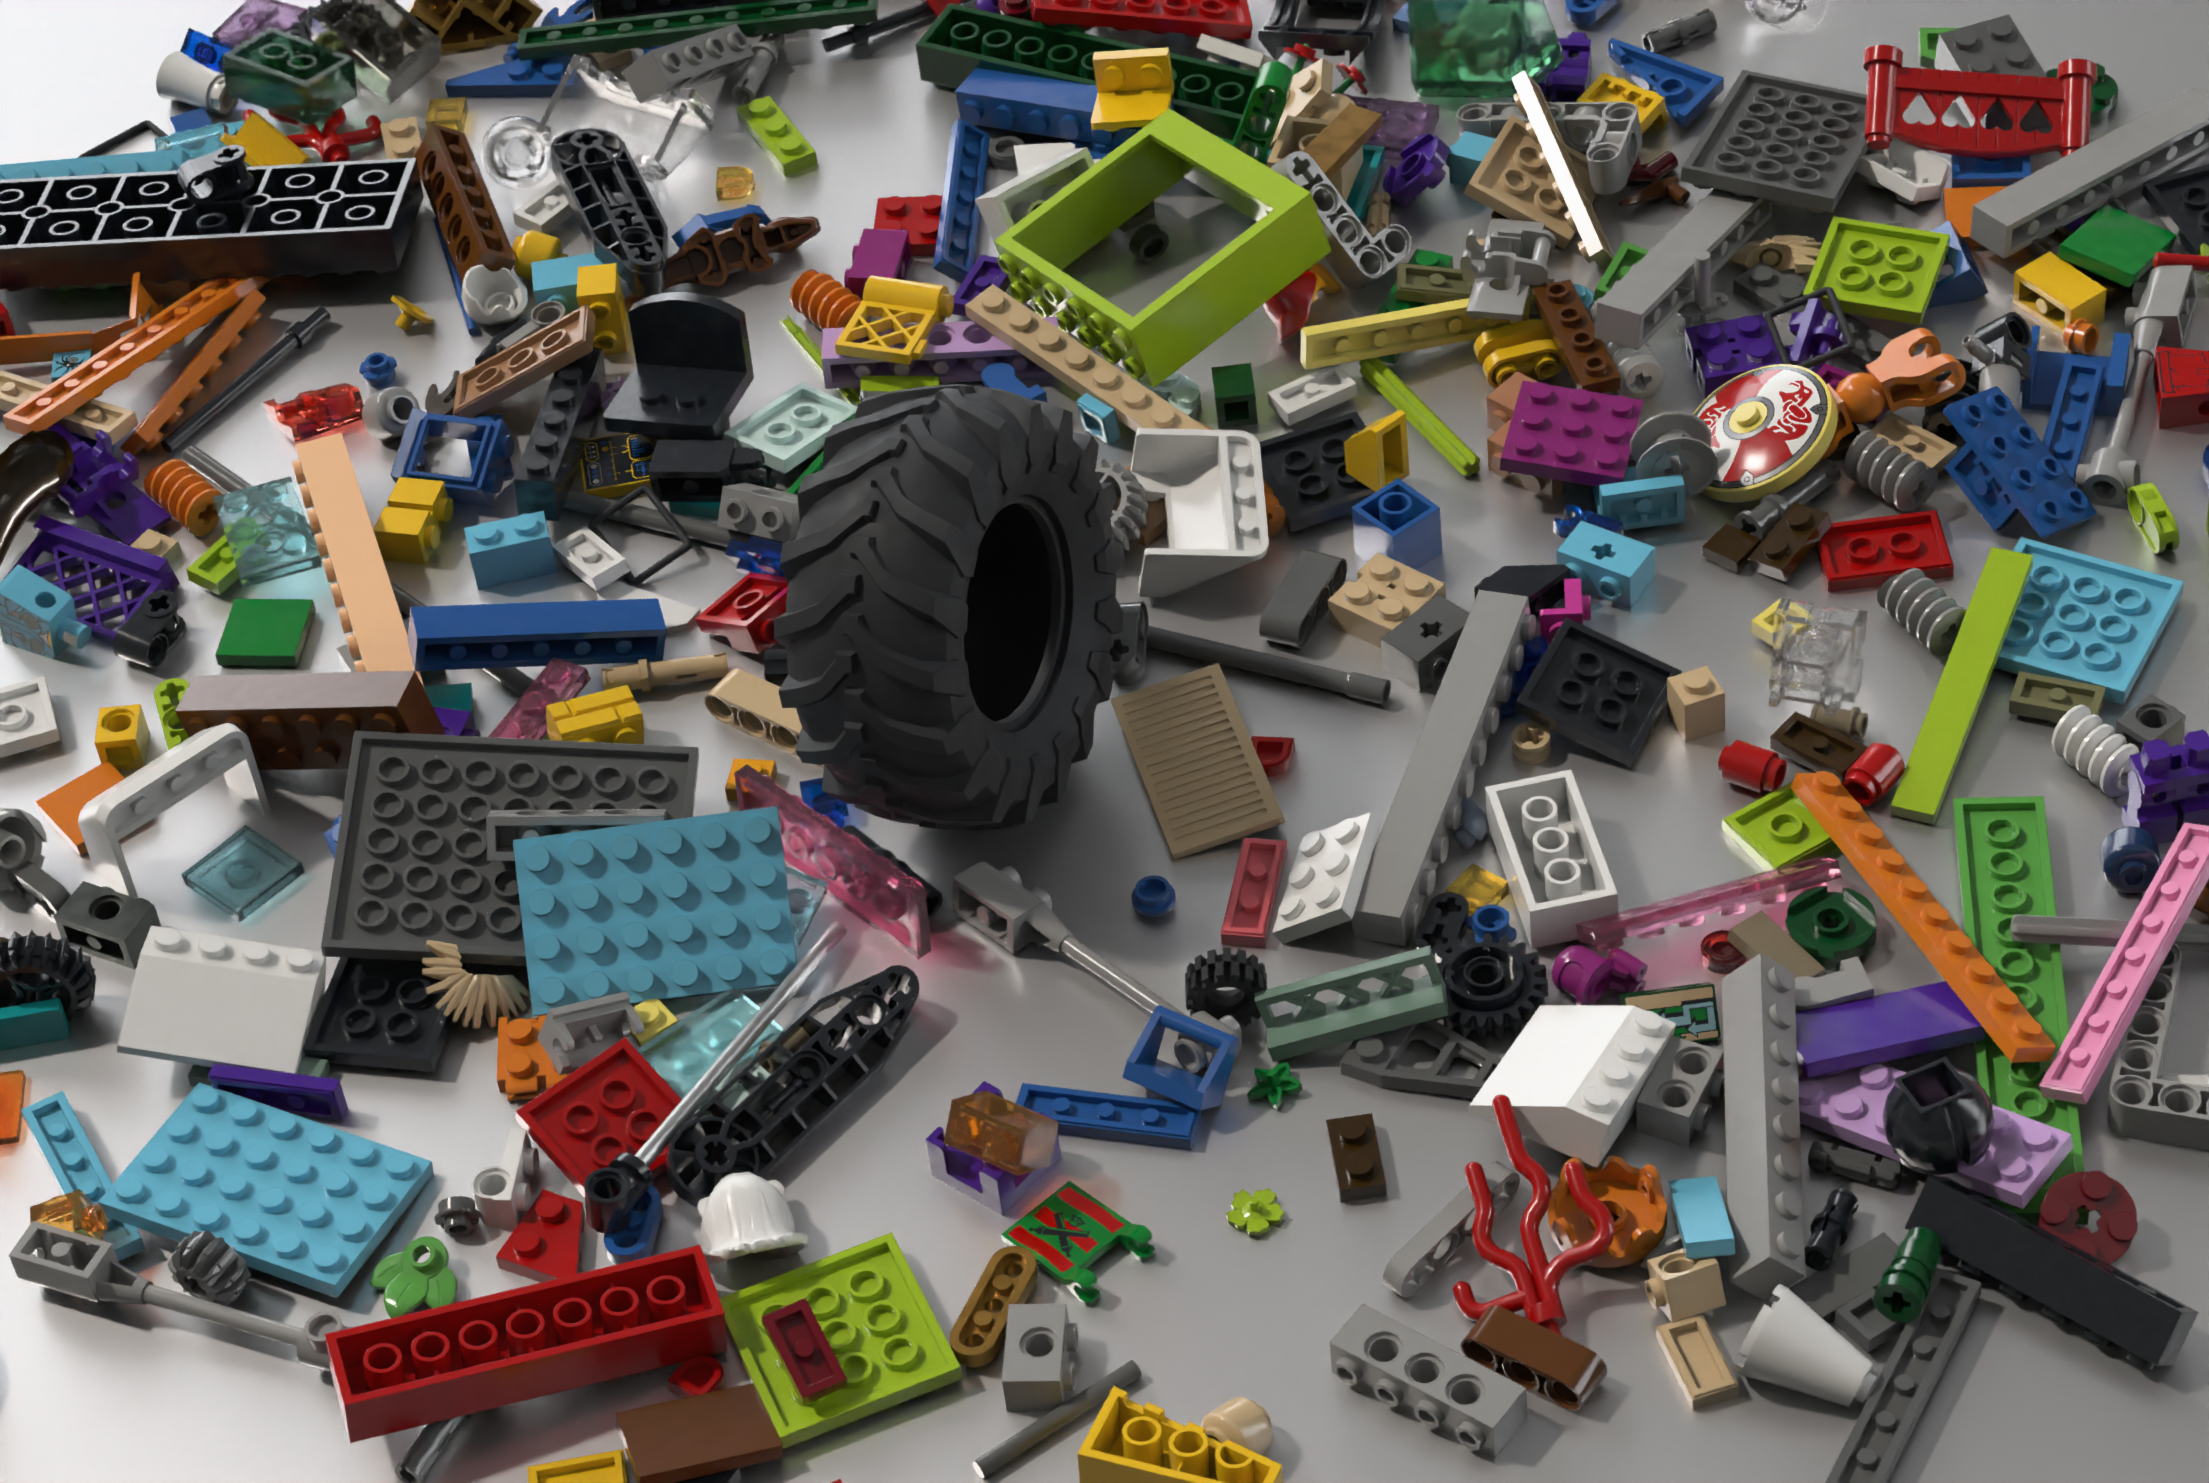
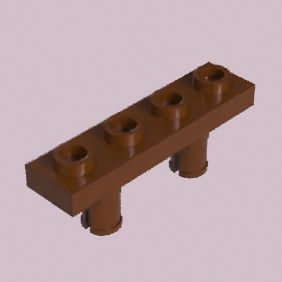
M1571 279L1532 288L1533 302L1577 389L1602 394L1620 390L1621 376L1603 341L1594 338L1595 326Z

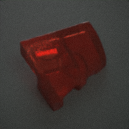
M348 383L302 392L295 399L282 404L276 403L275 399L263 402L266 413L278 429L295 443L361 420L362 408L364 406L359 388Z

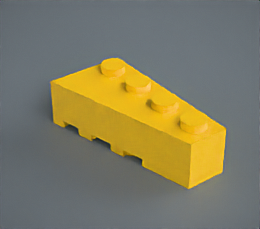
M1113 1386L1077 1453L1080 1483H1283L1281 1464L1230 1440L1220 1443L1206 1436L1205 1428L1189 1422L1186 1426L1165 1417L1164 1409L1150 1402H1147L1145 1406L1139 1405L1129 1400L1128 1392L1116 1386Z

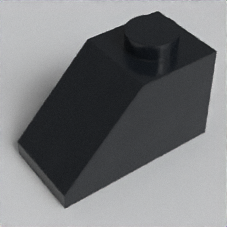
M1564 564L1503 566L1491 576L1481 580L1474 587L1475 599L1479 590L1528 596L1530 613L1535 615L1536 623L1540 621V610L1559 608L1565 603L1564 579H1570V568Z

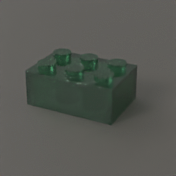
M273 27L266 29L223 55L226 94L239 98L245 103H252L268 109L272 113L297 120L301 124H314L319 119L341 108L345 103L357 97L354 57Z

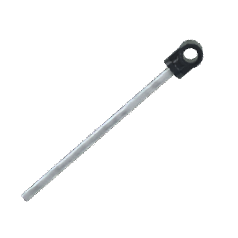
M836 921L829 926L635 1155L630 1153L617 1154L607 1168L595 1170L587 1176L584 1182L586 1221L592 1229L600 1233L610 1234L622 1231L630 1224L632 1220V1207L653 1184V1175L649 1166L671 1142L680 1127L693 1116L846 935L847 930L842 923Z

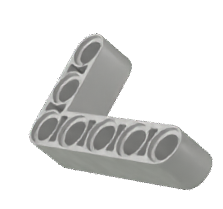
M2174 943L2119 1043L2110 1085L2108 1125L2114 1133L2126 1138L2209 1151V1087L2159 1079L2180 979L2182 953L2179 946Z

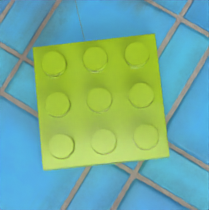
M1833 216L1803 296L1824 287H1831L1837 296L1843 313L1921 325L1950 247V234ZM1827 295L1819 298L1825 310L1833 311Z

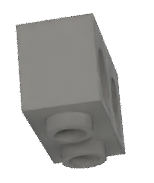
M1671 1035L1636 1101L1637 1132L1690 1148L1697 1132H1704L1708 1127L1714 1099H1721L1725 1094L1724 1051Z

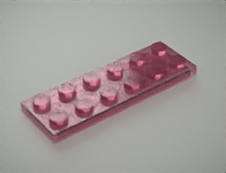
M748 764L734 773L739 811L778 806L786 867L916 959H921L931 951L930 923L928 921L926 905L927 893L925 887L917 878L909 877L897 869L888 858L874 853L864 846L859 838L849 835L838 828L830 818L815 812L805 805L797 795L789 794L779 787L768 775H762Z

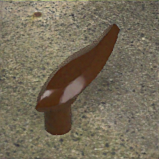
M1668 177L1654 181L1636 194L1618 202L1620 207L1633 206L1669 196L1680 205H1683L1689 199L1690 192L1678 184L1680 182L1678 177Z

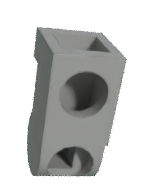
M1858 956L1841 960L1840 971L1816 978L1801 976L1794 979L1796 1013L1874 996V988Z

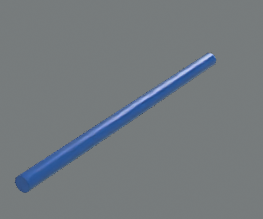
M435 217L434 224L468 333L475 335L478 332L476 323L468 316L464 309L461 297L462 282Z

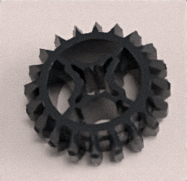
M33 930L30 931L28 936H22L14 931L10 939L0 937V1008L60 998L68 1022L73 1017H84L85 1011L91 1006V1001L94 999L96 975L95 968L91 964V957L82 954L81 946H70L67 937L56 940L52 938L50 932L46 936H38Z

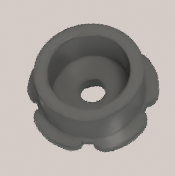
M453 1196L439 1202L438 1213L435 1215L434 1221L449 1235H464L472 1231V1226L478 1224L480 1212L476 1210L475 1201L472 1198Z

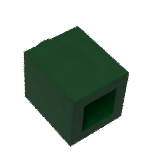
M1251 363L1211 367L1218 429L1258 424Z

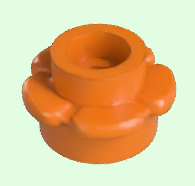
M2079 318L2066 327L2063 335V344L2069 349L2071 354L2091 355L2098 343L2099 329L2096 325L2090 324L2088 319Z

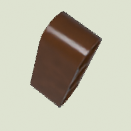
M1500 1306L1488 1307L1461 1341L1460 1345L1465 1357L1525 1387L1526 1391L1571 1412H1577L1584 1406L1607 1375L1606 1364L1594 1351Z

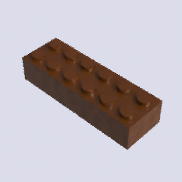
M415 671L194 676L175 710L189 738L201 730L221 724L231 723L237 726L249 739L258 770L349 769L354 731L445 734V730Z

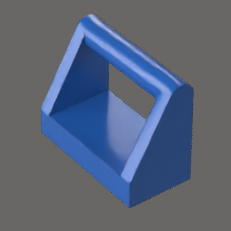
M1948 220L1933 229L1931 232L1950 234V247L1946 258H1949L1954 273L1936 283L1927 308L1975 301L1988 293L1967 242L1951 221Z
M1158 1005L1127 1059L1122 1078L1199 1111L1222 1105L1239 1039ZM1165 1028L1218 1049L1203 1078L1157 1059Z

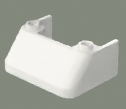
M231 723L201 730L87 802L79 814L78 824L94 870L119 893L137 899L138 895L119 840L222 774H224L227 786L264 818L271 815V809L247 735Z

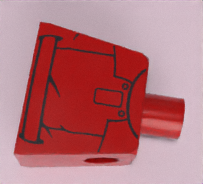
M2156 347L2153 381L2159 429L2209 423V351Z

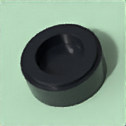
M1154 223L1147 224L1134 233L1129 243V249L1140 262H1148L1161 256L1166 251L1169 237L1159 225Z

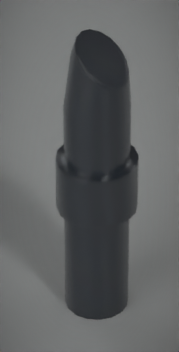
M518 318L504 332L498 333L476 358L475 365L498 354L496 344L528 322L524 318Z

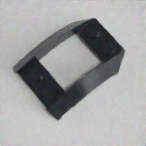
M1276 0L1271 17L1264 25V30L1258 31V39L1275 60H1278L1284 54V48L1294 49L1297 43L1301 45L1308 44L1311 49H1323V55L1343 56L1345 51H1349L1350 65L1377 35L1387 0H1307L1306 5L1328 6V1L1342 2V7L1363 8L1364 3H1367L1362 21L1356 30L1294 27L1300 0Z

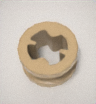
M1526 722L1518 725L1512 732V752L1515 759L1528 765L1544 762L1551 753L1550 731L1548 728L1535 722Z

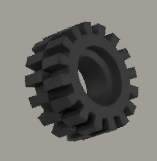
M1223 948V954L1217 955L1215 949L1207 951V959L1200 954L1195 957V964L1189 963L1187 973H1185L1186 1008L1190 1010V1016L1199 1011H1205L1217 1020L1225 1015H1229L1237 1022L1241 1021L1244 1026L1252 1024V1017L1257 1020L1261 1017L1255 1003V993L1267 990V973H1265L1264 964H1258V957L1252 954L1246 959V951L1238 949L1236 955L1231 954V948ZM1222 987L1237 988L1228 991L1217 990L1218 988Z

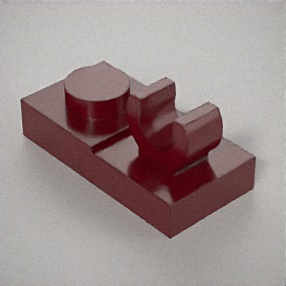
M806 1298L762 1317V1325L803 1406L847 1386V1378Z

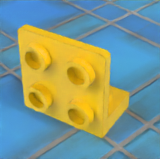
M1169 47L1094 52L1092 61L1098 94L1091 118V128L1093 130L1103 129L1113 132L1122 128H1144L1166 110L1170 109L1175 86Z

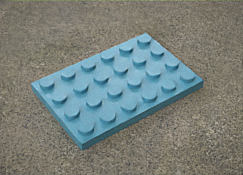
M778 806L513 840L533 1017L548 1014L549 1009L625 991L630 996V1003L634 1005L640 1004L645 1000L657 998L660 1001L774 987L779 986L797 965Z
M199 1082L101 1197L98 1205L100 1214L177 1242H181L193 1231H209L216 1238L223 1237L229 1246L235 1247L236 1253L245 1258L247 1262L245 1266L338 1298L433 1176L434 1172L432 1161L221 1089L212 1088V1086Z

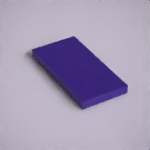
M1946 981L1796 1013L1797 1061L1809 1078L1985 1039V1029Z

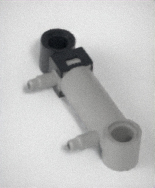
M2009 312L1978 328L1975 331L1974 337L1968 335L1963 338L1962 345L1972 355L1971 374L1979 380L1978 393L1997 386L2009 397L2012 405L2019 412L2020 386L2022 382L2030 379L2031 356L2024 350L2031 346L2032 334L2026 321L2016 312Z

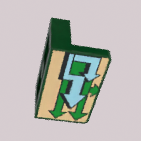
M1703 982L1618 994L1620 1006H1636L1643 1010L1654 1012L1660 1017L1676 1023L1673 1034L1675 1037L1692 1042L1716 1040L1721 1036L1713 983Z

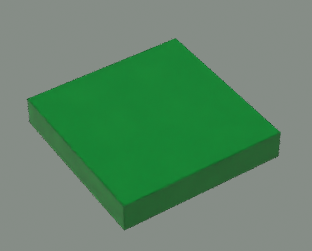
M234 599L215 654L218 665L298 666L316 611L313 599Z

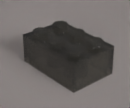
M329 0L311 15V39L388 105H391L440 63L441 39L395 0Z

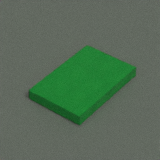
M2105 204L2060 244L2057 257L2128 288L2153 266L2155 252L2167 253L2174 246L2177 234Z

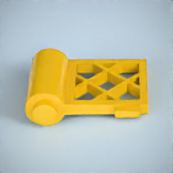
M870 276L864 287L862 302L835 343V352L839 355L910 365L913 359L920 360L927 349L928 344L925 339L934 324L943 323L946 317L949 318L952 315L954 297L952 294H949L947 286ZM867 316L883 318L867 323L865 320ZM909 322L920 323L908 328L902 326ZM891 328L895 331L881 337L877 335V333ZM866 336L870 339L863 343L852 342ZM901 342L907 345L904 350L889 348V346Z

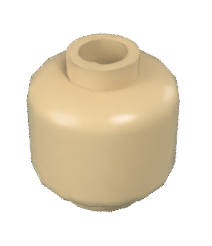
M1234 1397L1207 1414L1200 1425L1206 1429L1207 1437L1220 1443L1230 1440L1260 1455L1268 1451L1273 1441L1271 1420L1267 1411L1245 1397Z

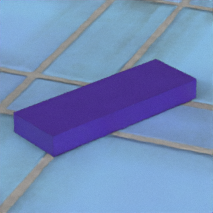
M213 1064L208 1074L212 1088L221 1089L298 1116L343 1121L348 1111L339 1079Z

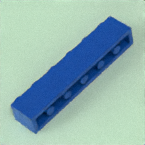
M975 68L955 91L960 119L973 125L1089 143L1093 141L1097 144L1119 147L1142 129L1141 127L1122 128L1113 132L1103 129L1093 130L1091 128V118L1098 94L1097 86ZM1172 98L1170 109L1175 112Z
M658 598L410 607L408 643L415 671L638 663V660L647 659V662L663 661L667 628Z

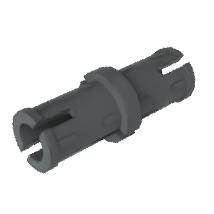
M1707 8L1689 17L1673 18L1663 27L1642 33L1641 43L1643 49L1653 53L1661 52L1676 45L1682 47L1688 45L1690 40L1695 37L1716 31L1717 21L1713 12Z

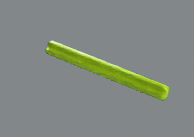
M1378 357L1360 360V373L1397 410L1405 412L1406 419L1463 476L1470 477L1473 473L1479 472L1481 468L1479 465L1480 458Z

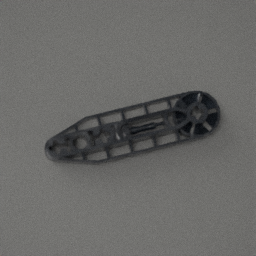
M597 128L575 129L556 137L551 144L552 170L594 256L603 264L616 263L619 277L627 283L634 295L646 298L661 294L664 290L667 272L668 227L624 141L610 131Z
M890 966L878 974L819 999L677 1131L669 1144L664 1165L668 1183L676 1194L692 1206L698 1207L699 1200L709 1197L714 1187L722 1178L730 1175L734 1167L740 1165L751 1167V1173L763 1179L774 1171L882 1069L918 998L919 980L916 974L906 966ZM886 994H888V995L894 994V995L889 999L888 1004H887L886 1001L884 1000L885 997H886ZM836 1004L841 1009L825 1025L813 1018L818 1012ZM857 1017H867L874 1025L863 1024ZM900 1022L894 1035H892L890 1030ZM803 1028L810 1036V1039L795 1053L782 1046ZM844 1037L846 1040L844 1048L841 1046L837 1047ZM875 1044H878L886 1050L882 1058L868 1069L860 1058ZM770 1056H773L780 1067L763 1082L752 1073ZM845 1072L858 1079L839 1098L830 1088ZM792 1075L794 1078L788 1085L763 1106L764 1110L760 1114H757L754 1110ZM742 1084L750 1095L737 1107L731 1110L721 1103L732 1091ZM803 1087L806 1088L770 1124L764 1121L768 1115L773 1116L795 1093H798ZM817 1100L826 1106L827 1109L807 1126L799 1115ZM784 1129L797 1136L778 1155L768 1145ZM734 1138L739 1143L733 1145L730 1140ZM711 1160L715 1161L713 1166L709 1164ZM759 1161H761L766 1166L758 1173Z

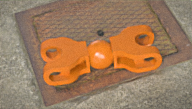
M1914 329L1891 340L1883 348L1881 355L1875 361L1865 365L1868 373L1858 372L1848 375L1839 382L1836 390L1829 383L1826 384L1837 404L1838 422L1834 437L1819 461L1830 456L1844 436L1854 432L1852 423L1864 424L1873 421L1881 414L1884 406L1892 413L1903 407L1932 406L1954 395L1965 384L1966 372L1964 366L1954 356L1947 353L1941 354L1940 341L1928 329ZM1927 343L1925 350L1921 354L1913 356V352L1918 345ZM1952 370L1951 375L1945 381L1937 382L1933 380L1934 377L1942 374L1944 371Z

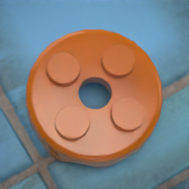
M1616 1155L1609 1156L1597 1168L1584 1166L1581 1159L1577 1157L1569 1159L1561 1170L1557 1184L1551 1190L1552 1197L1547 1210L1548 1227L1554 1242L1564 1252L1588 1242L1596 1231L1594 1221L1577 1207L1564 1174L1566 1164L1575 1161L1581 1164L1592 1194L1608 1207L1610 1213L1620 1217L1614 1221L1615 1234L1611 1246L1604 1255L1585 1265L1599 1268H1617L1631 1265L1644 1259L1663 1240L1667 1228V1203L1657 1169L1652 1164H1646L1642 1169L1635 1168Z

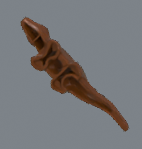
M748 213L735 221L732 228L716 233L708 228L701 227L686 240L678 252L667 259L664 290L687 282L698 283L702 286L722 287L729 274L745 269L749 272H765L769 270L774 261L769 254H786L798 249L804 242L819 233L821 230L819 221L815 217L787 216L777 218L768 223L767 226L760 227V217ZM631 293L624 298L626 311L628 312L634 303L644 299V297H638Z

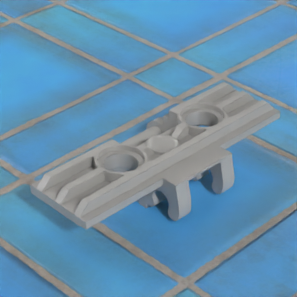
M1490 219L1483 246L1477 242V231L1474 229L1469 230L1466 239L1467 250L1463 252L1460 261L1463 282L1474 283L1466 310L1467 317H1472L1473 320L1491 318L1492 322H1498V319L1510 320V323L1517 324V321H1522L1530 285H1541L1547 280L1549 270L1546 264L1549 253L1553 251L1556 244L1554 234L1544 230L1545 222Z

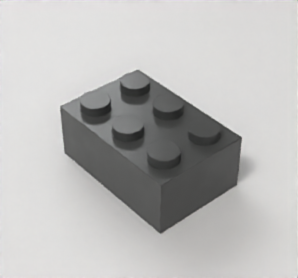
M2009 14L1939 34L1934 63L1936 69L2047 77ZM1957 98L1955 100L1970 126H1973V118L1961 99ZM1996 101L1981 119V125L1985 129L1999 127L2001 130H2010L2013 128L2012 121L1999 101ZM2034 104L2020 122V128L2029 131L2051 125L2038 104Z

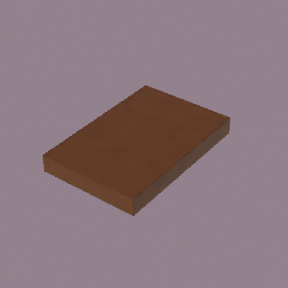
M753 1383L615 1413L616 1427L638 1483H674L783 1458L782 1443Z

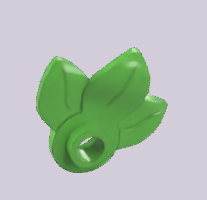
M430 1236L417 1238L405 1248L404 1252L392 1254L384 1258L375 1267L369 1282L372 1287L385 1290L384 1305L390 1318L409 1314L423 1301L431 1309L453 1304L457 1292V1279L451 1270L447 1268L449 1260L448 1251L439 1239ZM430 1252V1257L427 1261L423 1263L417 1262L422 1255Z

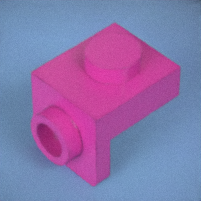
M1581 578L1564 579L1565 608L1540 610L1542 645H1550L1566 617L1582 625L1583 621L1591 620L1590 595H1582Z

